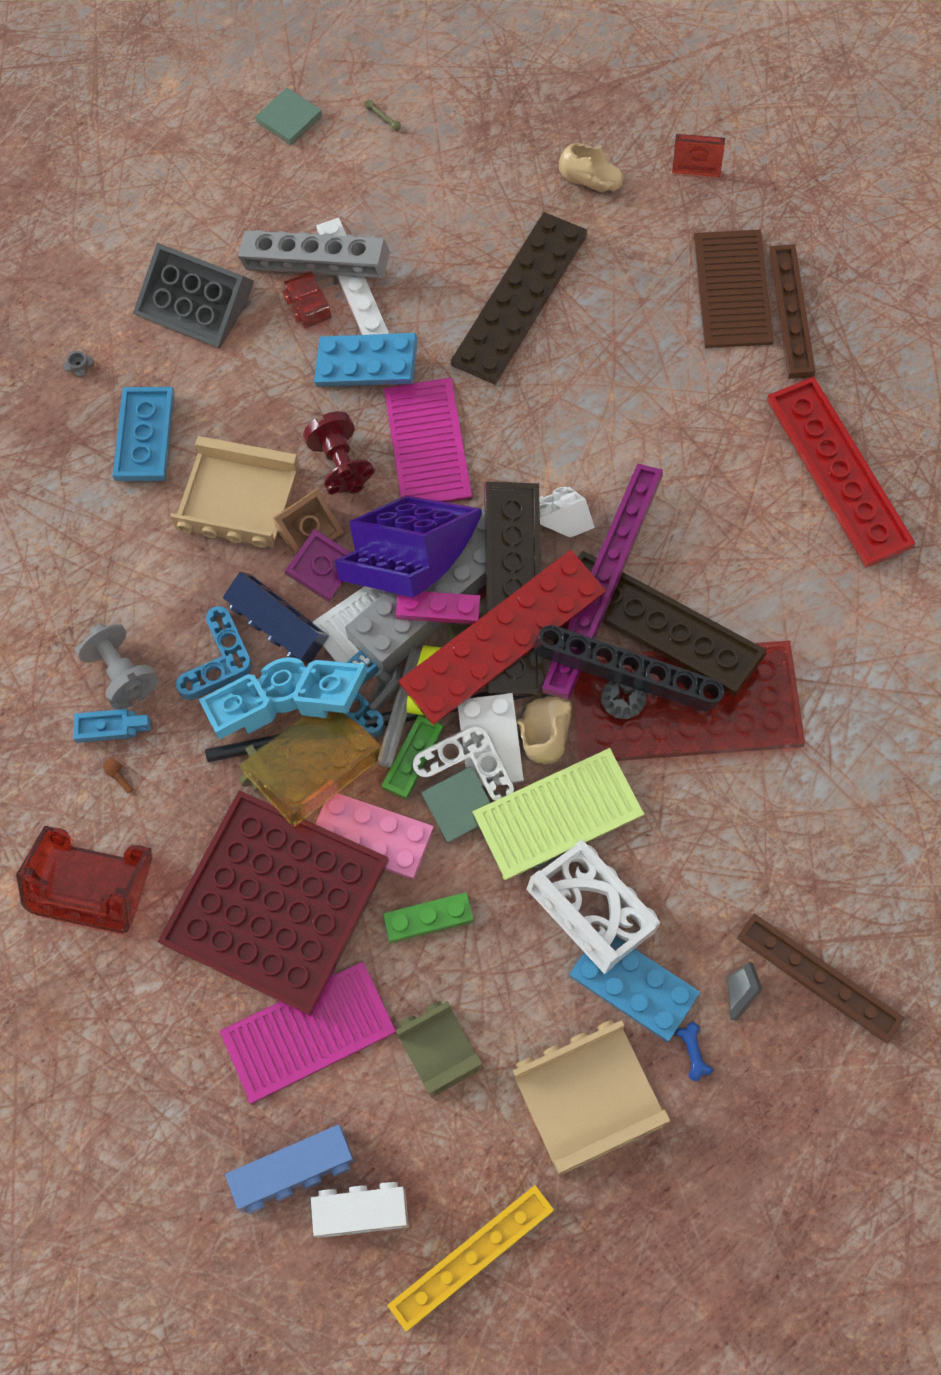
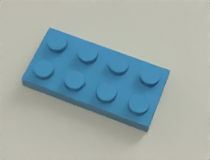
M416 333L322 336L319 339L314 383L317 387L413 384L418 336Z
M173 387L122 388L112 475L115 481H166L175 394Z
M615 936L610 946L616 951L625 942ZM636 949L615 964L606 974L584 952L569 974L571 979L667 1043H669L700 995V991Z

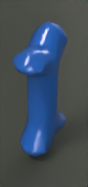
M691 1022L687 1028H678L675 1035L682 1038L686 1043L691 1060V1069L688 1076L696 1082L699 1081L702 1075H711L714 1069L705 1064L702 1059L697 1041L700 1026L695 1022Z

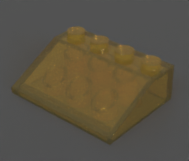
M329 711L326 718L303 716L241 763L239 768L287 821L295 827L376 763L381 746L361 725L344 713Z

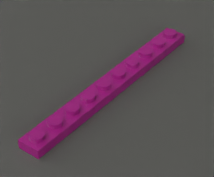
M637 463L591 571V574L606 592L570 620L567 630L595 639L663 477L662 469ZM570 647L572 653L576 655L581 654L579 649ZM552 662L542 686L543 693L569 700L581 671Z

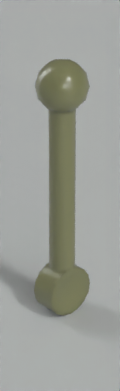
M373 100L365 102V108L373 110L390 123L393 130L397 131L401 128L400 122L392 120L374 106Z

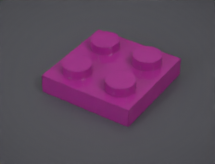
M314 529L286 568L285 574L330 602L344 582L338 578L335 560L351 552Z

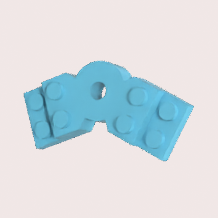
M281 658L266 665L260 671L262 674L260 679H256L255 675L247 674L200 698L199 701L220 740L245 727L249 734L271 723L277 713L298 709L303 716L326 718L329 711L348 713L368 671L365 664L315 660L306 667L297 658Z

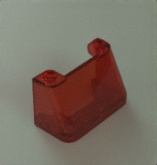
M44 826L16 874L21 904L26 911L37 916L114 933H126L133 923L152 862V849L141 845H131L126 848L123 857L73 847L72 839L67 831L61 828Z

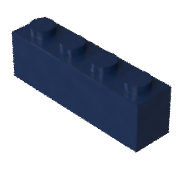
M239 572L222 597L230 604L228 606L230 610L240 616L242 614L249 619L247 623L251 627L267 633V639L278 647L282 645L288 650L286 654L291 658L312 662L329 637L327 633L252 574Z

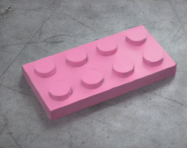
M330 790L316 821V825L387 856L389 862L385 870L411 880H415L434 832V826Z

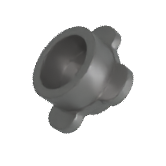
M81 351L71 352L67 356L64 369L66 372L71 371L75 373L77 377H83L86 375L87 368L93 365V359L90 356L86 357Z

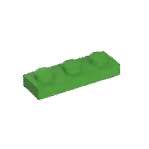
M418 715L381 785L382 790L406 801L408 800L420 777L414 771L413 760L420 751L438 742L444 731L443 725L436 723L432 726L427 718ZM425 756L421 757V763L418 765L419 768L425 767L428 761Z
M467 892L383 913L390 944L474 923Z

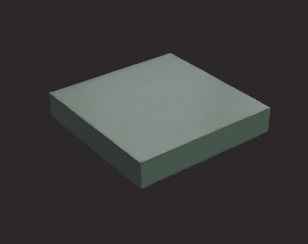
M286 87L255 118L258 124L289 145H292L322 116V112L319 108Z
M471 766L421 792L447 843L478 827L479 825L472 811L490 804Z

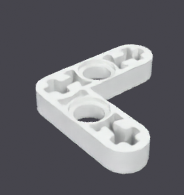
M471 726L420 751L413 760L414 771L421 777H429L471 757L493 800L496 801L514 792L513 783L487 731L481 726ZM472 732H476L477 735L483 734L484 737L481 739V745L477 746L475 743H471L466 746L469 752L464 753L463 746L458 738L463 737V741L466 742L471 739ZM455 744L459 748L458 756L454 759L446 758L443 755L445 745ZM437 749L439 758L444 764L439 766L437 760L430 764L431 769L428 771L424 767L419 768L418 765L421 763V757L425 756L427 760L435 757L432 751ZM491 756L496 760L497 766L493 771L488 772L481 768L480 763L484 757ZM502 771L504 775H500L498 778L502 785L507 784L509 786L506 788V795L495 794L493 792L496 789L494 779L488 782L486 778L493 777Z

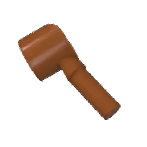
M110 757L103 767L106 774L115 779L128 794L131 793L133 788L118 773L123 765Z

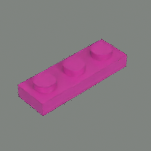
M423 591L412 598L398 594L396 619L472 625L479 620L480 595Z

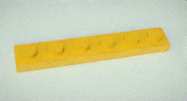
M534 1185L387 1305L405 1332H408L553 1213L554 1209L536 1185Z

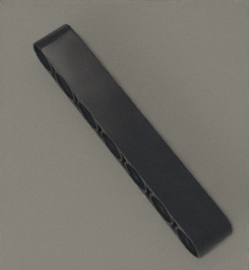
M548 625L543 627L534 643L535 652L544 659L700 711H711L724 695L722 684L715 679L557 626ZM543 639H551L555 645H547ZM570 647L579 649L581 654L576 655L572 653ZM596 656L604 657L607 660V664L599 662ZM623 665L631 666L634 672L626 671ZM650 674L657 675L660 678V682L654 681ZM676 683L684 684L687 690L679 689ZM703 691L709 692L713 700L706 698Z

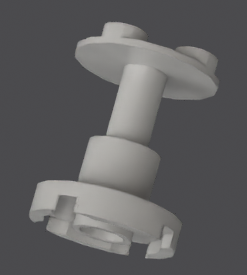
M101 623L90 630L91 635L75 648V652L82 662L90 663L101 659L105 661L108 666L106 674L112 681L106 689L105 696L113 708H128L133 706L132 700L137 698L140 702L155 689L158 684L157 674L149 665L134 666L129 658H122L117 649L122 645L127 633L121 624L105 626Z

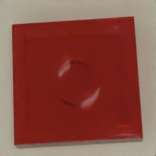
M676 134L672 173L720 177L725 138Z

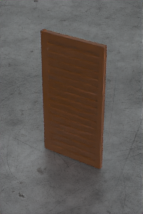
M761 229L694 233L705 348L773 345L774 340Z

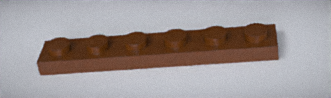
M795 244L770 246L769 254L788 379L813 377L815 375V365Z
M754 913L737 936V939L884 1043H889L904 1021L905 1017Z

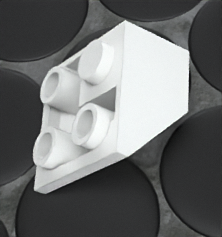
M559 487L553 490L551 495L546 497L539 496L540 525L570 538L595 528L586 499L572 488Z

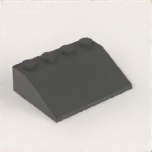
M157 243L133 314L220 348L244 309L254 280Z

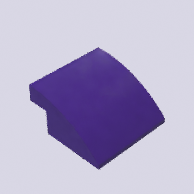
M406 495L349 521L355 551L335 560L338 578L340 581L413 598L437 582L455 563L471 539L481 518L482 510L481 508Z

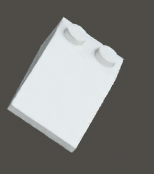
M513 694L469 698L458 706L461 731L471 726L483 727L487 731L512 783H523ZM472 732L471 739L466 742L463 741L462 737L464 753L469 752L466 746L471 743L480 746L481 739L484 737L483 734L477 735L476 732ZM486 756L481 760L480 765L483 770L490 772L496 768L497 762L493 757ZM471 757L465 759V767L471 766L482 788L485 787ZM500 771L495 776L488 777L486 779L488 782L494 779L496 786H499L502 784L498 776L504 774L502 771Z

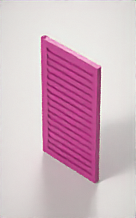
M452 378L384 388L401 497L407 495L441 502L472 499Z
M363 961L330 978L312 1016L304 1014L282 1002H278L220 1030V1034L250 1104L396 1033V1028L389 1018Z

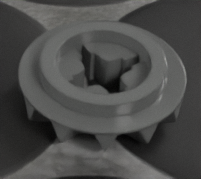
M610 681L608 684H605L601 699L603 707L610 715L620 719H628L638 715L643 710L646 703V694L643 691ZM619 689L625 694H631L628 699L629 706L623 699H616L619 697Z

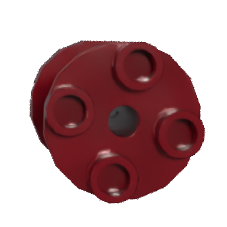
M339 411L326 413L323 415V420L318 422L317 419H314L306 426L303 437L309 449L317 452L324 451L326 458L333 460L336 468L326 476L324 481L328 494L333 495L348 491L351 494H356L363 490V484L375 473L374 467L367 460L358 459L350 461L349 459L350 446L347 441L352 437L355 430L349 415Z

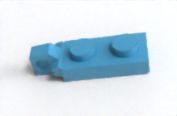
M128 709L75 713L73 740L76 743L125 739L135 737L136 732L152 730V720L148 715H137L135 711H129Z

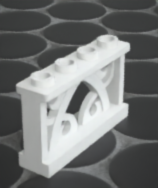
M580 840L574 847L543 870L533 874L526 889L604 974L610 971L615 964L646 939L654 935L660 925L656 913L651 908L646 907L638 899L636 892L631 887L626 886L618 878L616 871L612 867L607 866L598 857L596 850L592 846L587 845L583 840ZM577 861L585 868L587 873L580 872L578 866L575 872L576 878H572L569 873V865ZM559 871H562L565 880L551 883L549 879ZM579 890L596 892L607 896L609 921L595 915L583 917L578 912L582 904ZM570 891H572L575 898V903L573 904L565 898L567 896L571 898ZM630 916L640 927V930L636 933H627L618 927L619 925L624 928L632 927L633 924L626 920ZM596 923V924L602 925V926H599V930H600V931L597 932V931L591 926V924ZM615 935L627 941L616 951L610 946Z

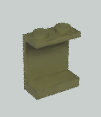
M441 1001L431 1004L425 1009V1014L418 1018L410 1016L399 1023L400 1028L396 1029L399 1039L431 1098L483 1069L482 1062L477 1053L475 1054L448 1001L443 1004Z

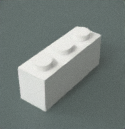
M398 1182L379 1184L380 1189L368 1190L367 1186H354L349 1188V1193L337 1194V1189L318 1191L319 1196L311 1197L313 1236L324 1238L409 1228L406 1189L398 1187Z

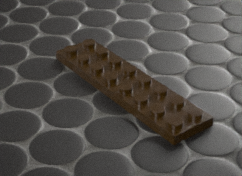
M543 212L452 357L451 366L494 385L497 384L585 240L587 229Z
M485 482L486 614L541 573L539 483ZM535 649L531 650L487 684V695L512 693L513 696H542L544 694L542 690L543 658L538 656Z
M582 551L578 558L591 572L597 558ZM622 572L602 620L604 624L685 669L719 681L723 689L734 696L738 695L766 656L765 648Z

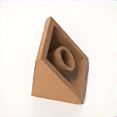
M318 489L313 490L273 517L279 536L295 556L314 529L331 540L344 533Z

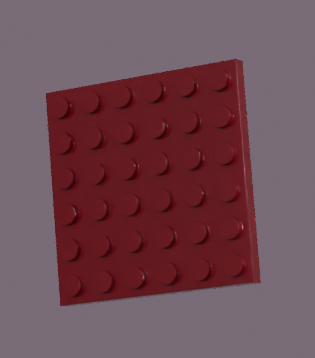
M239 790L163 930L158 943L304 1014L312 1016L389 862V858Z

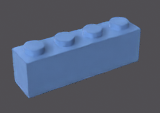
M338 1124L228 1172L225 1176L237 1210L241 1212L247 1211L248 1214H252L265 1208L264 1203L275 1198L276 1202L282 1201L294 1195L292 1190L304 1185L305 1189H309L322 1183L321 1178L332 1173L333 1177L344 1174L350 1170L349 1165L356 1162L343 1128Z

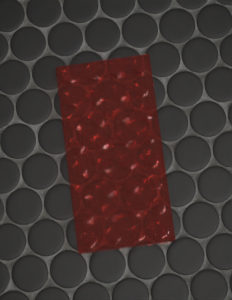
M790 640L755 643L766 649L764 659L737 696L724 690V695L719 703L711 711L707 712L645 692L646 703L638 715L628 719L616 718L605 710L601 699L605 684H608L610 680L581 671L574 687L580 761L608 748L611 749L616 761L804 747L805 738ZM655 651L635 652L685 669ZM596 656L599 662L607 664V660L604 657ZM623 665L626 671L634 672L631 666ZM650 674L654 681L660 682V678L657 675ZM676 683L679 689L687 690L684 684ZM619 689V697L616 699H623L629 706L628 699L631 694H625ZM703 691L706 698L713 700L709 692Z

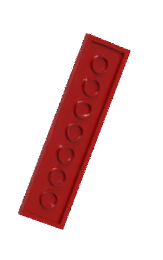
M813 376L769 394L767 402L864 566L868 568L913 549L916 544L815 377Z
M570 550L398 680V683L432 726H434L533 650L536 638L543 627L553 625L561 628L603 596L606 590L576 554Z

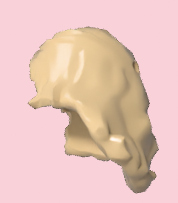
M573 143L567 146L560 156L559 171L568 182L586 186L603 193L608 190L614 192L620 189L624 180L621 169L608 162L607 154L603 152L602 145L593 148L592 146H585V144Z
M545 696L541 699L534 698L532 702L525 705L526 710H524L522 718H519L516 722L521 731L525 755L530 760L538 764H553L564 754L571 719L572 704L570 700L556 696Z

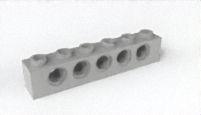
M255 230L244 231L238 257L246 270L384 278L390 251L384 238L378 236H336L329 233L317 235L307 232L298 234L284 231L265 232Z

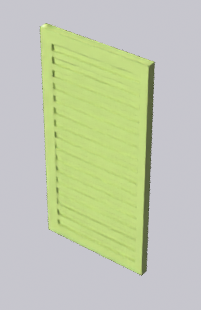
M610 748L472 811L505 881L567 852L580 840L587 843L644 816V811L641 809Z

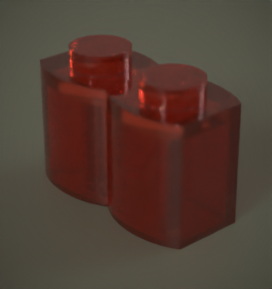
M311 271L283 282L285 290L282 291L284 300L287 305L292 304L293 309H291L294 320L296 323L301 322L304 329L332 318L327 300Z

